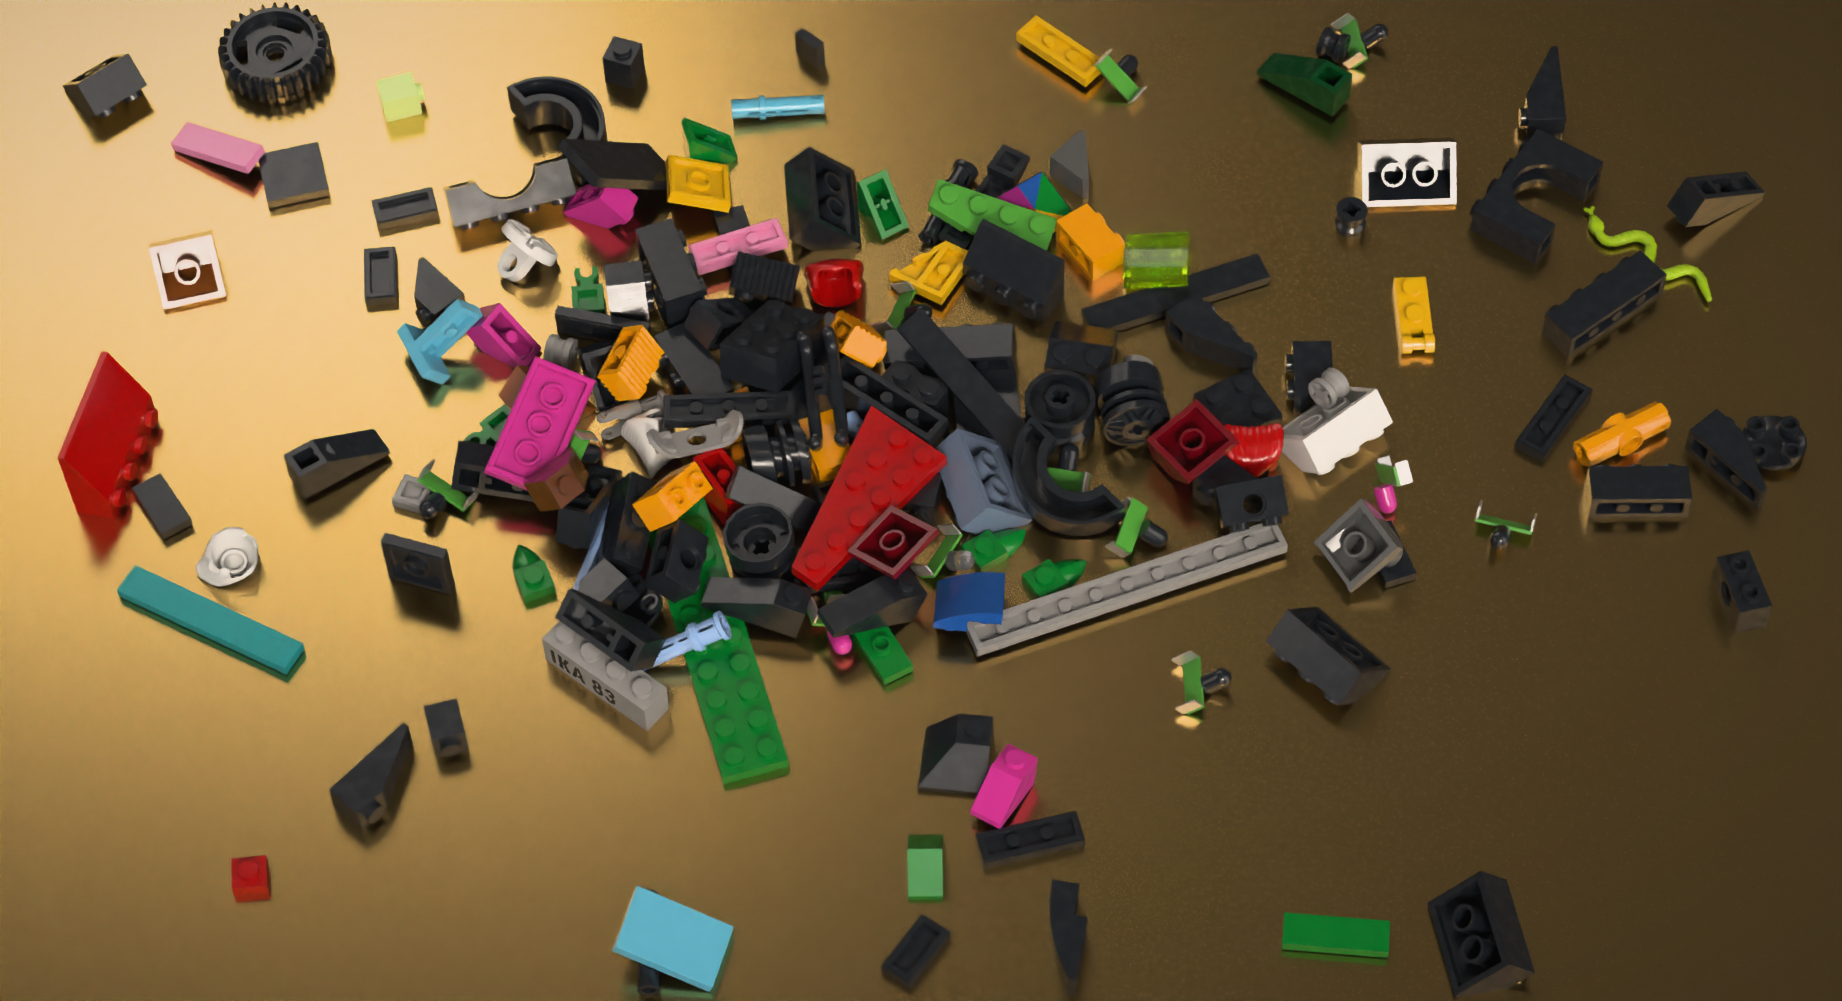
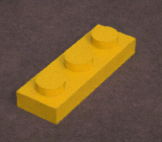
M1037 15L1016 32V41L1084 87L1101 74L1093 66L1100 57Z

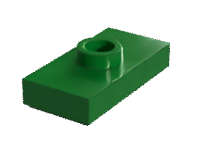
M888 626L851 634L883 685L913 671L912 662Z

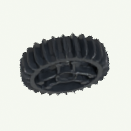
M274 2L271 8H265L263 4L261 5V10L258 11L250 8V14L247 16L239 13V22L235 20L230 21L231 28H225L224 36L219 38V64L226 82H230L232 89H238L241 96L248 93L250 99L254 100L259 95L262 102H265L267 97H272L275 103L278 97L284 96L288 101L290 94L295 93L300 97V90L303 88L311 91L310 83L319 84V76L326 75V68L330 66V57H332L329 34L324 23L319 21L317 15L311 16L309 9L301 12L299 5H295L290 9L287 2H285L283 7H277ZM247 46L248 64L241 65L238 62V57L242 49ZM274 53H282L284 55L278 61L268 59Z

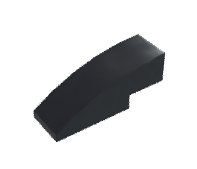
M1052 879L1049 899V930L1052 953L1060 979L1068 995L1075 996L1087 937L1088 917L1076 915L1079 904L1080 884Z

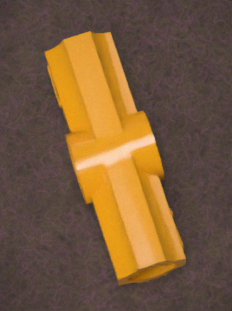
M1654 401L1628 415L1624 413L1614 414L1604 422L1600 429L1574 441L1573 449L1577 460L1582 466L1590 467L1618 453L1620 456H1627L1641 446L1644 440L1670 427L1671 419L1668 415V410L1662 403Z

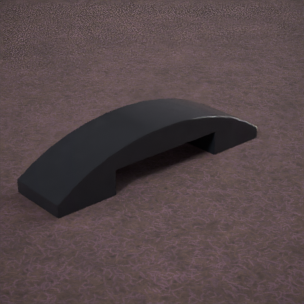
M1002 144L988 164V173L976 189V192L996 198L1017 186L1027 168L1030 156ZM947 223L938 235V239L969 250L974 236L965 230L961 232Z

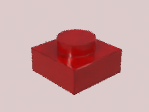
M266 855L231 859L232 892L234 896L269 892V869Z

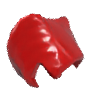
M829 259L808 264L804 268L803 275L816 304L823 307L839 308L851 305L859 299L864 267L863 263L857 259Z
M1280 423L1257 425L1256 427L1224 425L1239 440V444L1225 454V456L1256 478L1268 469L1269 472L1275 470L1284 442V430Z

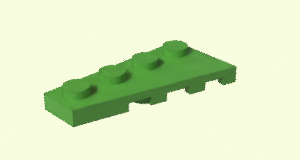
M941 179L937 180L927 210L961 232L965 230L975 236L980 222L985 219L1046 251L1056 226V220H1058L1054 217Z

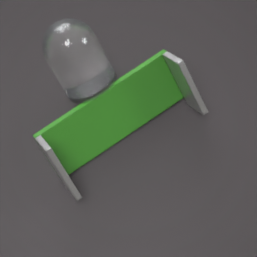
M942 524L937 527L947 536L928 565H912L910 567L921 578H935L945 562L947 568L951 571L969 570L974 566L975 557L967 550L953 551L963 534L954 524Z

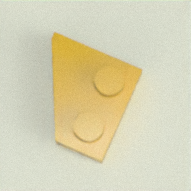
M944 241L933 247L930 252L914 257L912 264L899 271L897 268L892 269L889 272V281L892 283L908 281L917 290L916 294L942 305L963 276V263L968 250Z

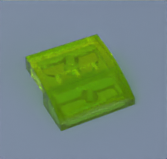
M1190 231L1127 234L1124 259V289L1188 286L1191 245Z

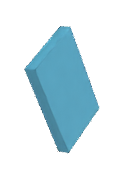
M637 886L633 891L612 951L710 992L734 926Z

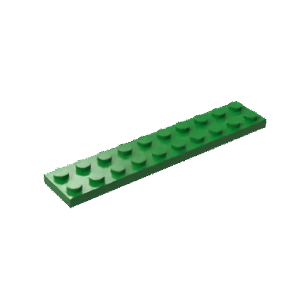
M704 497L678 518L709 537L706 549L707 557L703 563L699 579L700 586L696 594L676 603L666 598L676 634L684 632L688 624L692 622L698 624L713 617L714 612H716L700 606L709 577L730 578ZM658 529L650 532L648 543L651 553ZM723 614L731 629V639L724 640L722 638L707 645L706 650L702 652L691 650L683 654L722 783L727 784L789 767V760L743 620Z

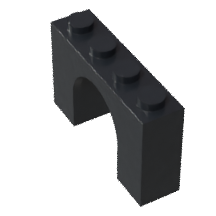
M1537 129L1531 138L1526 137L1523 140L1517 156L1514 159H1508L1499 179L1494 178L1490 182L1485 197L1482 200L1477 199L1470 211V216H1472L1471 230L1536 264L1552 244L1556 224L1524 208L1516 200L1514 193L1526 185L1542 183L1554 186L1584 202L1600 181L1603 161Z

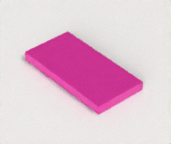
M535 356L484 473L527 490L524 483L567 450L596 380Z

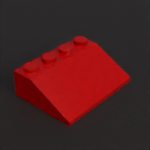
M105 351L100 353L57 459L76 511L78 513L114 519L119 507L122 508L124 506L129 481H133L136 476L137 461L140 454H144L148 444L147 436L150 429L154 428L157 424L158 410L154 407L151 395Z

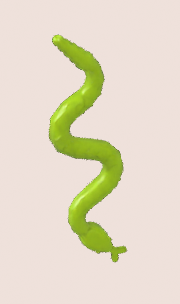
M1592 206L1590 209L1584 208V211L1590 215L1588 222L1589 231L1595 235L1601 244L1608 247H1619L1632 242H1640L1645 247L1644 254L1655 263L1658 247L1653 236L1641 230H1630L1615 236H1608L1604 233L1603 221L1593 214L1595 207ZM1682 264L1662 269L1667 274L1666 281L1686 275L1696 279V283L1707 302L1712 300L1707 278L1697 267Z

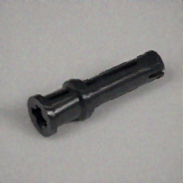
M957 159L951 166L952 172L949 178L944 181L968 188L971 181H974L979 173L977 168L969 161ZM930 213L927 222L918 235L919 239L926 245L932 246L933 244L935 246L939 240L938 235L947 222Z

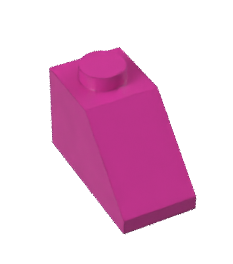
M587 184L575 190L576 195L571 197L563 213L567 217L609 229L619 224L624 225L633 217L635 212L633 208L639 198L629 189L593 187L591 184Z
M501 303L481 307L480 311L483 316L466 334L484 353L511 367L516 368L517 365L528 366L542 347Z
M1008 743L991 765L973 803L970 814L1001 829L1034 785L1038 758Z

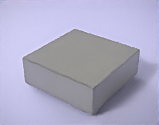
M404 474L392 498V504L394 507L420 514L419 506L421 502L432 494L433 491L418 482L417 477Z

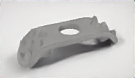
M732 410L725 418L716 419L714 424L670 433V431L660 433L655 429H650L646 435L649 444L655 449L656 454L675 459L731 445L741 434L744 419L740 411ZM694 436L706 438V441L700 445L688 443V440Z

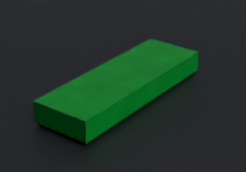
M1284 912L1281 949L1388 958L1390 921Z

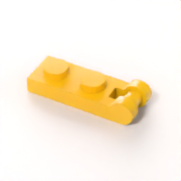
M1426 277L1394 278L1393 289L1401 353L1412 354V350H1424V353H1434L1435 337L1432 329Z

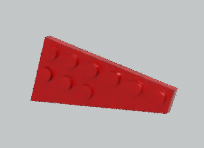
M871 405L792 564V574L818 592L852 558L847 552L851 546L891 505L901 510L947 465V456Z

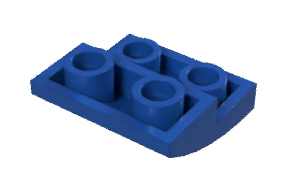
M967 573L937 581L933 628L967 632L968 621L1002 625L1006 573Z

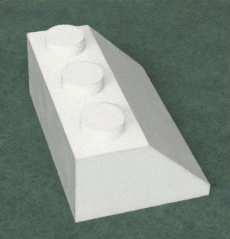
M1350 387L1349 393L1343 398H1337L1336 403L1331 408L1324 409L1315 404L1282 427L1284 430L1282 452L1302 472L1323 475L1333 470L1335 463L1340 459L1357 453L1360 450L1359 446L1364 442L1380 437L1384 433L1383 429L1392 424L1393 421L1377 389Z

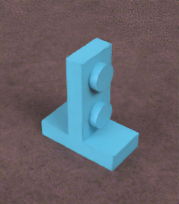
M456 299L425 330L404 323L396 332L421 377L443 385L451 375L441 357L483 314L478 306Z

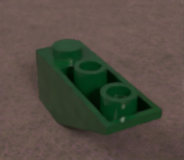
M1273 52L1256 71V75L1332 117L1350 98L1352 73L1325 59Z

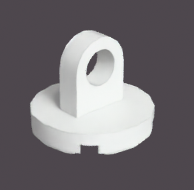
M509 219L502 226V232L511 242L498 260L497 269L500 276L512 282H517L526 276L536 261L549 267L554 265L558 253L542 237L536 239L535 235L532 236L530 234L531 231L527 226L513 219ZM517 259L515 268L510 271L512 262Z

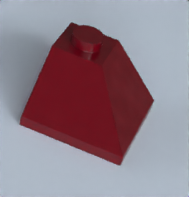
M1197 399L1146 439L1152 458L1173 479L1187 484L1191 483L1239 444V440Z
M891 505L847 552L851 557L896 580L939 534L937 528Z

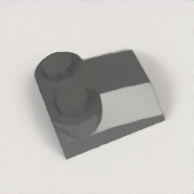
M1362 498L1313 542L1334 567L1350 592L1360 587L1383 567H1391L1397 564L1403 554V544L1383 516L1368 501Z

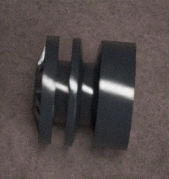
M1142 361L1121 362L1108 367L1094 381L1097 406L1100 409L1103 434L1108 441L1125 446L1147 443L1146 439L1170 421L1171 417L1167 409V400L1164 398L1161 374L1156 366Z
M796 416L789 417L787 420L789 433H785L781 420H775V436L769 437L763 424L742 428V442L749 471L778 483V475H784L789 488L795 487L794 472L797 471L802 485L811 484L812 459L806 434L802 430Z
M766 503L745 505L735 511L726 521L723 531L724 545L734 577L790 581L794 576L792 574V564L798 554V548L791 520L786 513L775 505Z

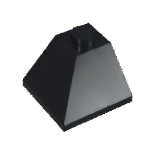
M959 713L926 727L918 790L977 796L990 769L994 739V716Z

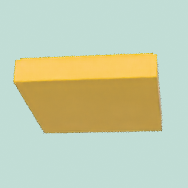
M675 155L667 156L665 162L667 202L729 213L731 195L728 165Z

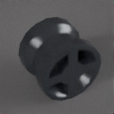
M1326 27L1317 43L1316 55L1321 57L1329 56L1333 62L1341 63L1348 51L1351 35L1346 33L1338 34L1335 33L1333 28Z
M1347 197L1340 200L1336 206L1334 224L1336 231L1346 237H1355L1363 233L1366 227V204L1356 197Z

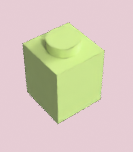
M412 72L376 80L386 122L422 114L420 101H424L425 96L421 82L415 84Z

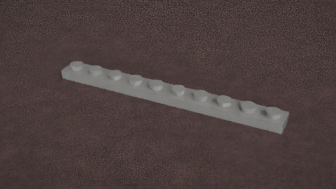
M1262 523L1249 527V530L1231 533L1003 610L1002 625L969 621L966 633L978 657L1286 553L1288 544L1278 525L1263 527Z

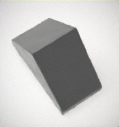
M1079 130L1050 156V176L1082 199H1089L1086 130Z

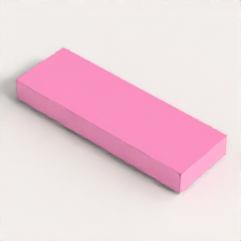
M190 122L183 126L170 143L174 151L247 174L250 173L265 153L261 144Z
M773 218L688 245V252L693 254L698 275H703L734 265L738 252L763 256L788 248V241L778 218Z

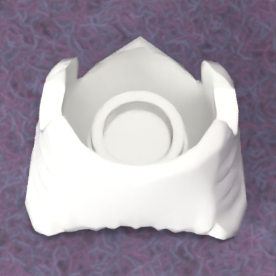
M658 408L650 409L643 414L628 419L621 429V435L637 451L650 478H653L657 471L672 460L661 454H656L655 449L649 444L646 435L650 429H655L660 433L667 431V429H664L663 417L652 418L655 413L660 411Z
M226 527L214 533L201 559L196 564V572L199 578L218 587L231 585L246 578L256 568L258 561L257 540L240 527Z

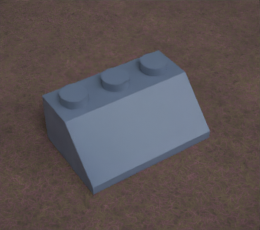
M957 428L935 447L936 450L947 456V465L938 473L941 474L946 489V496L951 502L956 515V522L961 530L979 535L988 529L994 533L1000 530L1024 526L1032 521L1031 516L1025 511L1017 497L1013 483V469L1008 456L995 440Z

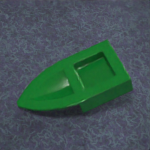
M988 529L962 545V553L978 572H987L1007 560L1018 550L1024 540L1026 530L1005 529L992 533Z
M519 544L514 552L512 569L524 603L556 593L555 584L545 560H541L535 552Z
M1048 559L1023 573L1022 583L1035 599L1070 588L1082 576L1087 561L1084 559H1066L1052 563Z

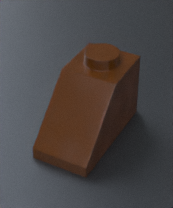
M572 447L568 448L525 482L524 486L540 512L562 509L585 490L589 474Z

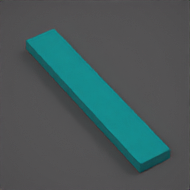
M136 565L117 589L119 597L286 675L304 651L302 642Z

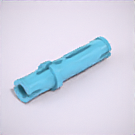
M759 95V98L731 99L732 119L760 117V120H766V117L825 114L824 95L765 98V95Z

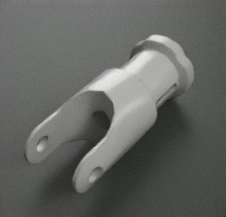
M663 389L652 397L641 401L635 399L599 413L596 417L599 423L621 419L616 425L603 430L601 437L609 440L621 436L622 426L628 419L643 414L650 409H660L652 418L663 417V395H666Z

